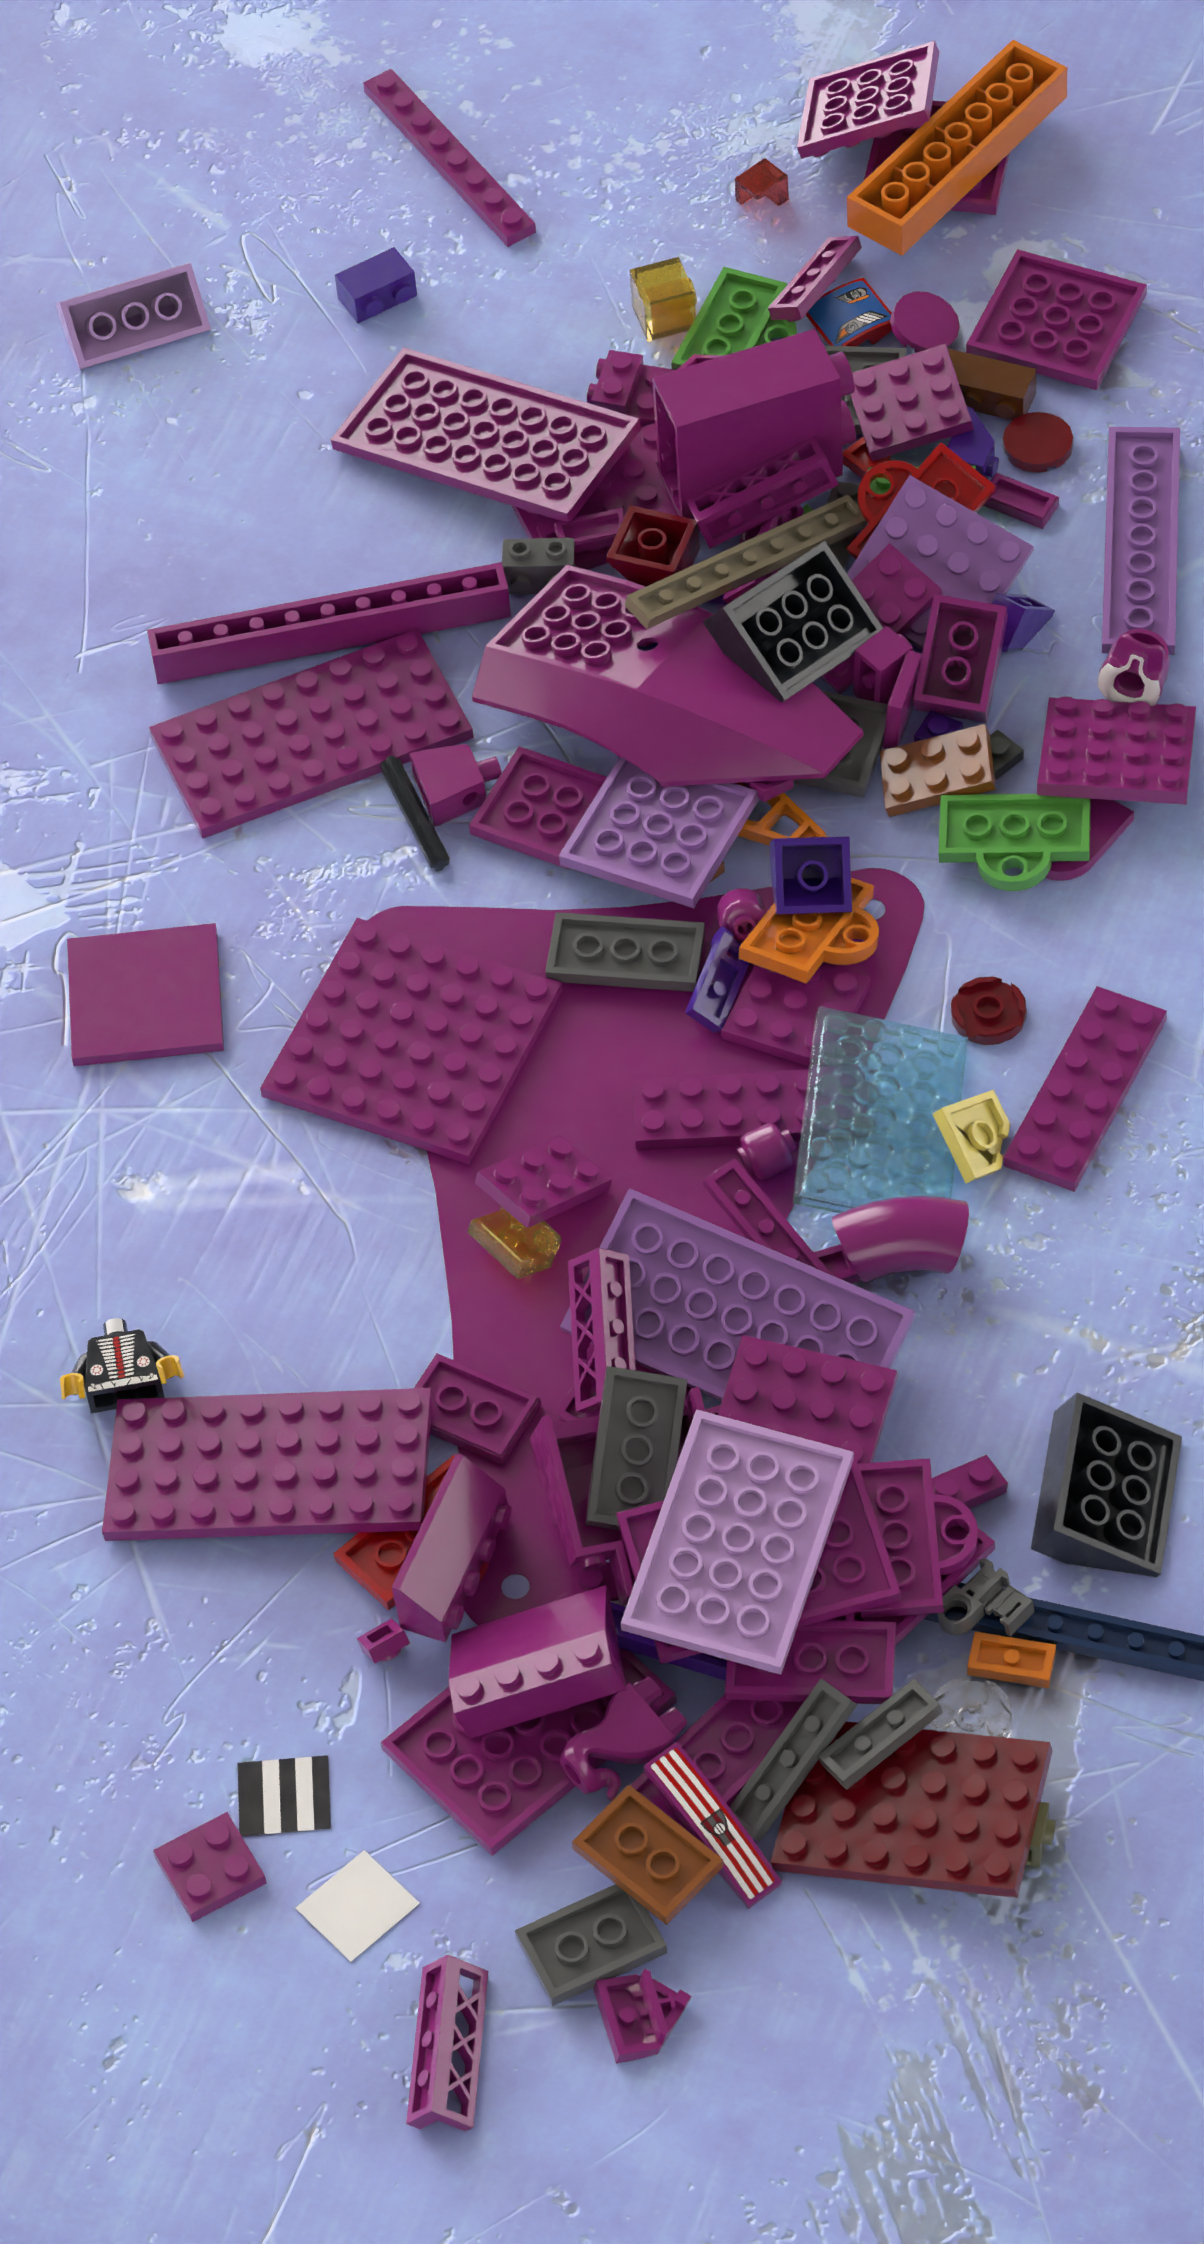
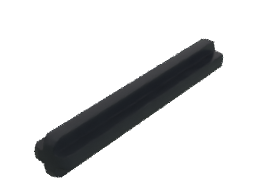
M388 756L385 761L380 763V770L429 867L434 868L435 871H441L445 866L449 865L450 858L400 759Z

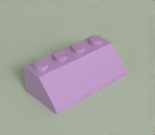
M191 263L55 303L65 337L79 369L211 330Z

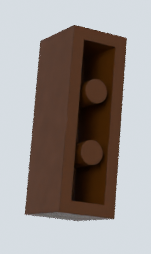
M948 349L967 407L973 408L975 412L1006 420H1013L1028 413L1036 395L1035 368Z

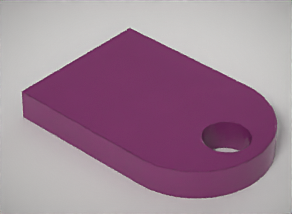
M1091 799L1089 861H1057L1051 864L1050 871L1045 878L1064 881L1075 879L1088 872L1134 821V811L1114 800Z

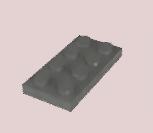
M556 912L546 967V977L563 983L694 992L700 972L705 938V923Z
M607 1366L585 1525L620 1530L616 1513L665 1499L677 1465L687 1379Z

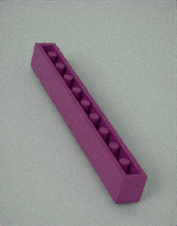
M502 562L148 629L147 634L157 684H163L378 643L415 630H419L420 634L509 618L511 617L508 585Z

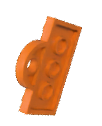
M851 878L852 912L776 915L774 903L739 947V959L804 983H808L823 962L849 965L866 960L875 952L879 937L877 921L870 913L864 910L873 898L874 885ZM851 939H862L864 942H854Z

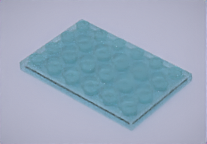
M819 1006L815 1016L793 1204L842 1213L863 1204L895 1197L933 1196L951 1198L955 1160L932 1114L943 1107L962 1100L968 1037Z

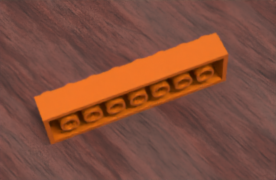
M1012 40L949 99L928 122H925L847 196V227L903 256L1067 98L1068 67Z

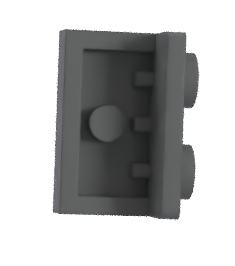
M504 539L502 545V566L509 594H538L566 565L575 567L574 539Z

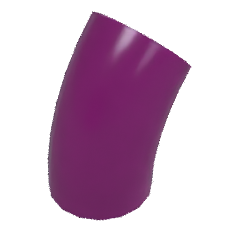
M895 1197L851 1208L833 1216L832 1223L852 1266L862 1281L867 1284L878 1278L906 1271L951 1273L958 1262L964 1245L968 1227L969 1207L966 1201L945 1197Z

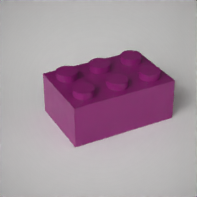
M934 594L913 697L915 710L923 712L931 710L946 716L987 723L1008 621L1007 606Z

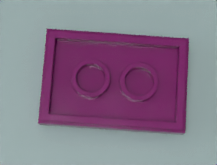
M436 1353L414 1387L431 1388L433 1395L431 1435L500 1465H504L541 1406L540 1397Z

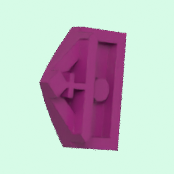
M644 1969L641 1976L634 1974L596 1980L593 1990L616 2064L658 2054L692 1996L681 1989L677 1993L653 1979L651 1972L647 1969Z

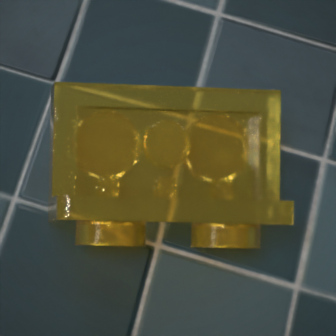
M502 1206L499 1211L471 1220L467 1231L517 1279L550 1268L561 1242V1236L545 1221L526 1228Z

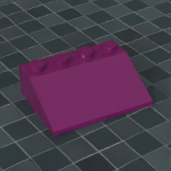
M606 1585L451 1635L448 1680L453 1712L470 1739L627 1690L609 1589Z

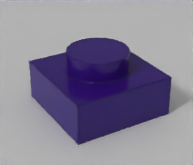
M930 710L916 731L914 742L962 730L963 722Z

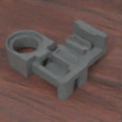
M982 1558L979 1560L981 1569L961 1589L954 1585L943 1596L944 1612L937 1613L939 1625L948 1634H964L972 1629L985 1615V1609L988 1615L994 1612L996 1617H1001L1000 1623L1004 1625L1006 1634L1011 1637L1035 1612L1033 1600L1010 1586L1009 1576L1006 1571L1001 1568L995 1571L993 1563L986 1558ZM953 1607H962L968 1611L964 1618L957 1621L949 1620L945 1617L946 1612Z

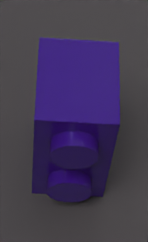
M395 247L335 274L338 299L357 323L377 316L417 296L415 272Z

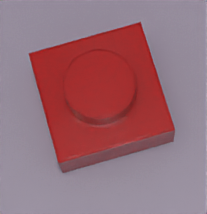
M864 436L843 451V465L860 478H863L868 472V467L891 460V456L871 461Z

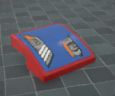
M864 277L840 285L823 294L806 313L808 320L829 346L858 347L867 339L874 345L892 331L890 323L892 312Z

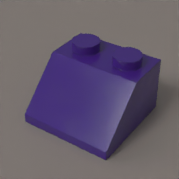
M849 836L774 838L770 842L771 882L776 915L852 912Z

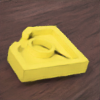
M994 1089L943 1107L932 1114L966 1184L991 1175L1002 1168L1004 1155L1000 1154L1003 1139L1008 1137L1010 1122Z

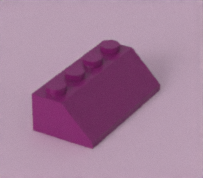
M457 1453L392 1585L400 1627L445 1643L452 1629L457 1630L464 1615L463 1605L468 1595L473 1596L480 1581L479 1571L484 1562L488 1563L491 1560L496 1546L495 1537L499 1529L506 1528L511 1516V1506L508 1505L505 1488L465 1456Z

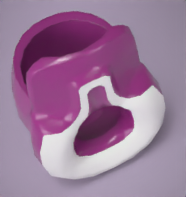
M1132 629L1120 635L1118 640L1112 645L1106 660L1099 670L1098 687L1102 695L1110 701H1143L1150 706L1155 705L1162 695L1163 685L1167 680L1170 656L1167 643L1157 633L1146 629Z

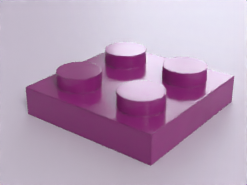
M228 1812L153 1850L157 1863L192 1922L267 1884L263 1871Z

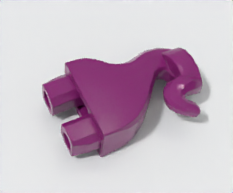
M647 1677L633 1686L630 1682L626 1683L627 1690L619 1691L611 1698L602 1722L591 1729L576 1734L566 1744L561 1753L560 1764L569 1779L583 1793L591 1794L607 1787V1799L613 1801L621 1787L620 1777L615 1771L609 1768L593 1769L588 1762V1758H602L625 1764H645L669 1748L685 1729L687 1720L677 1708L672 1707L658 1717L650 1707L661 1699L663 1694L651 1677Z

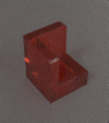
M766 158L734 178L735 197L740 205H743L752 198L759 200L764 196L777 206L789 200L788 175Z

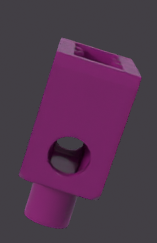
M467 744L410 753L412 775L434 827L481 807L486 799L485 783L498 779L502 773L496 756L476 762L471 748Z

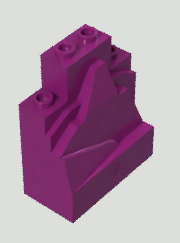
M700 1387L691 1388L685 1397L677 1463L696 1409L706 1412ZM551 1415L543 1416L531 1435L530 1441L554 1527H559L569 1566L582 1565L583 1570H591L606 1565V1560H609L620 1605L626 1606L635 1584V1578L620 1530L585 1525L599 1415L553 1424Z

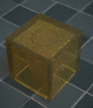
M679 257L630 269L632 307L647 342L689 331L696 318L695 305L697 304V298L693 283L687 277Z

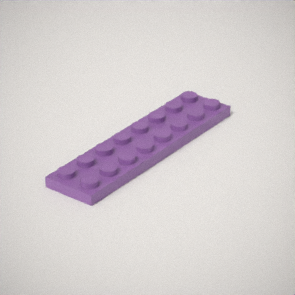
M1109 427L1102 653H1109L1112 645L1123 633L1132 629H1146L1161 636L1167 643L1169 655H1175L1180 428Z

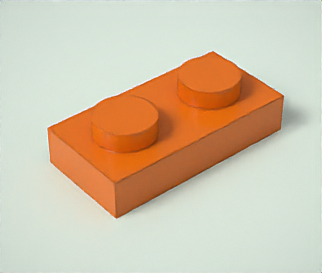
M974 1632L967 1665V1675L1049 1688L1056 1656V1645Z

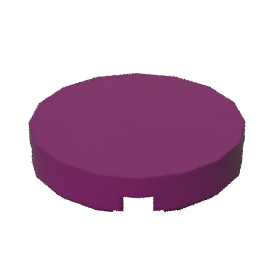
M914 291L904 295L896 303L890 318L892 332L897 340L905 347L909 345L914 348L915 353L946 344L949 349L955 342L960 329L958 315L952 306L940 296L929 292Z

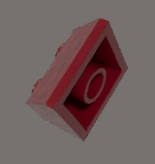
M630 505L606 556V561L628 581L647 587L693 566L700 550L698 524L695 519Z

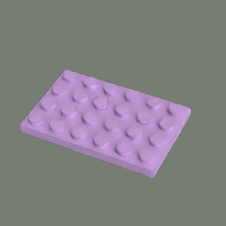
M696 1409L621 1621V1630L781 1675L854 1460V1452Z

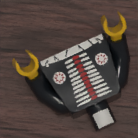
M113 1318L103 1324L104 1336L93 1337L88 1340L87 1352L80 1355L71 1373L60 1378L62 1399H66L69 1395H79L80 1399H84L86 1391L92 1414L116 1409L117 1399L165 1398L162 1384H166L167 1379L174 1376H179L180 1379L184 1378V1373L178 1356L170 1355L157 1342L147 1341L144 1331L139 1329L128 1331L125 1320Z

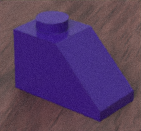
M967 407L974 430L952 436L947 447L970 466H975V470L985 478H993L999 465V458L995 457V441L973 408Z
M996 593L991 604L1007 606L1008 612L1002 651L1008 652L1009 649H1023L1053 617L1055 610L1027 595Z

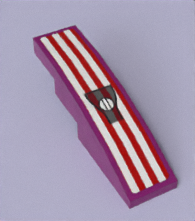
M678 1742L644 1765V1773L670 1802V1810L685 1828L723 1859V1868L718 1873L748 1909L782 1885V1881L754 1840Z

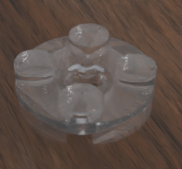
M961 1677L947 1682L935 1693L933 1698L941 1705L943 1713L930 1723V1730L1010 1737L1012 1732L1011 1703L1006 1693L995 1683L985 1679L984 1683L971 1681V1677ZM968 1711L972 1715L978 1712L980 1714L978 1722L974 1724L963 1722V1712Z

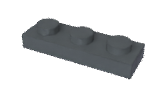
M913 1679L818 1754L819 1761L847 1790L943 1713L941 1705Z

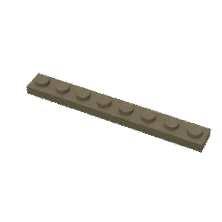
M845 495L627 595L624 606L646 629H649L790 564L824 541L827 545H831L863 530L868 523L863 518L859 505L849 495Z

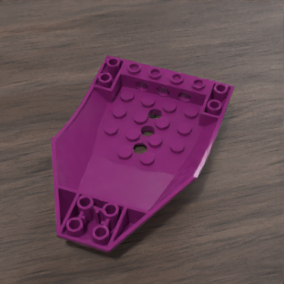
M566 565L485 646L472 694L473 702L527 716L566 729L591 740L628 760L660 782L661 787L825 778L863 737V730L813 682L782 703L722 652L703 624V621L712 616L713 613L697 606L646 629L624 606L627 595L645 588V586ZM653 642L658 643L656 648L649 651L638 649L639 646H648Z

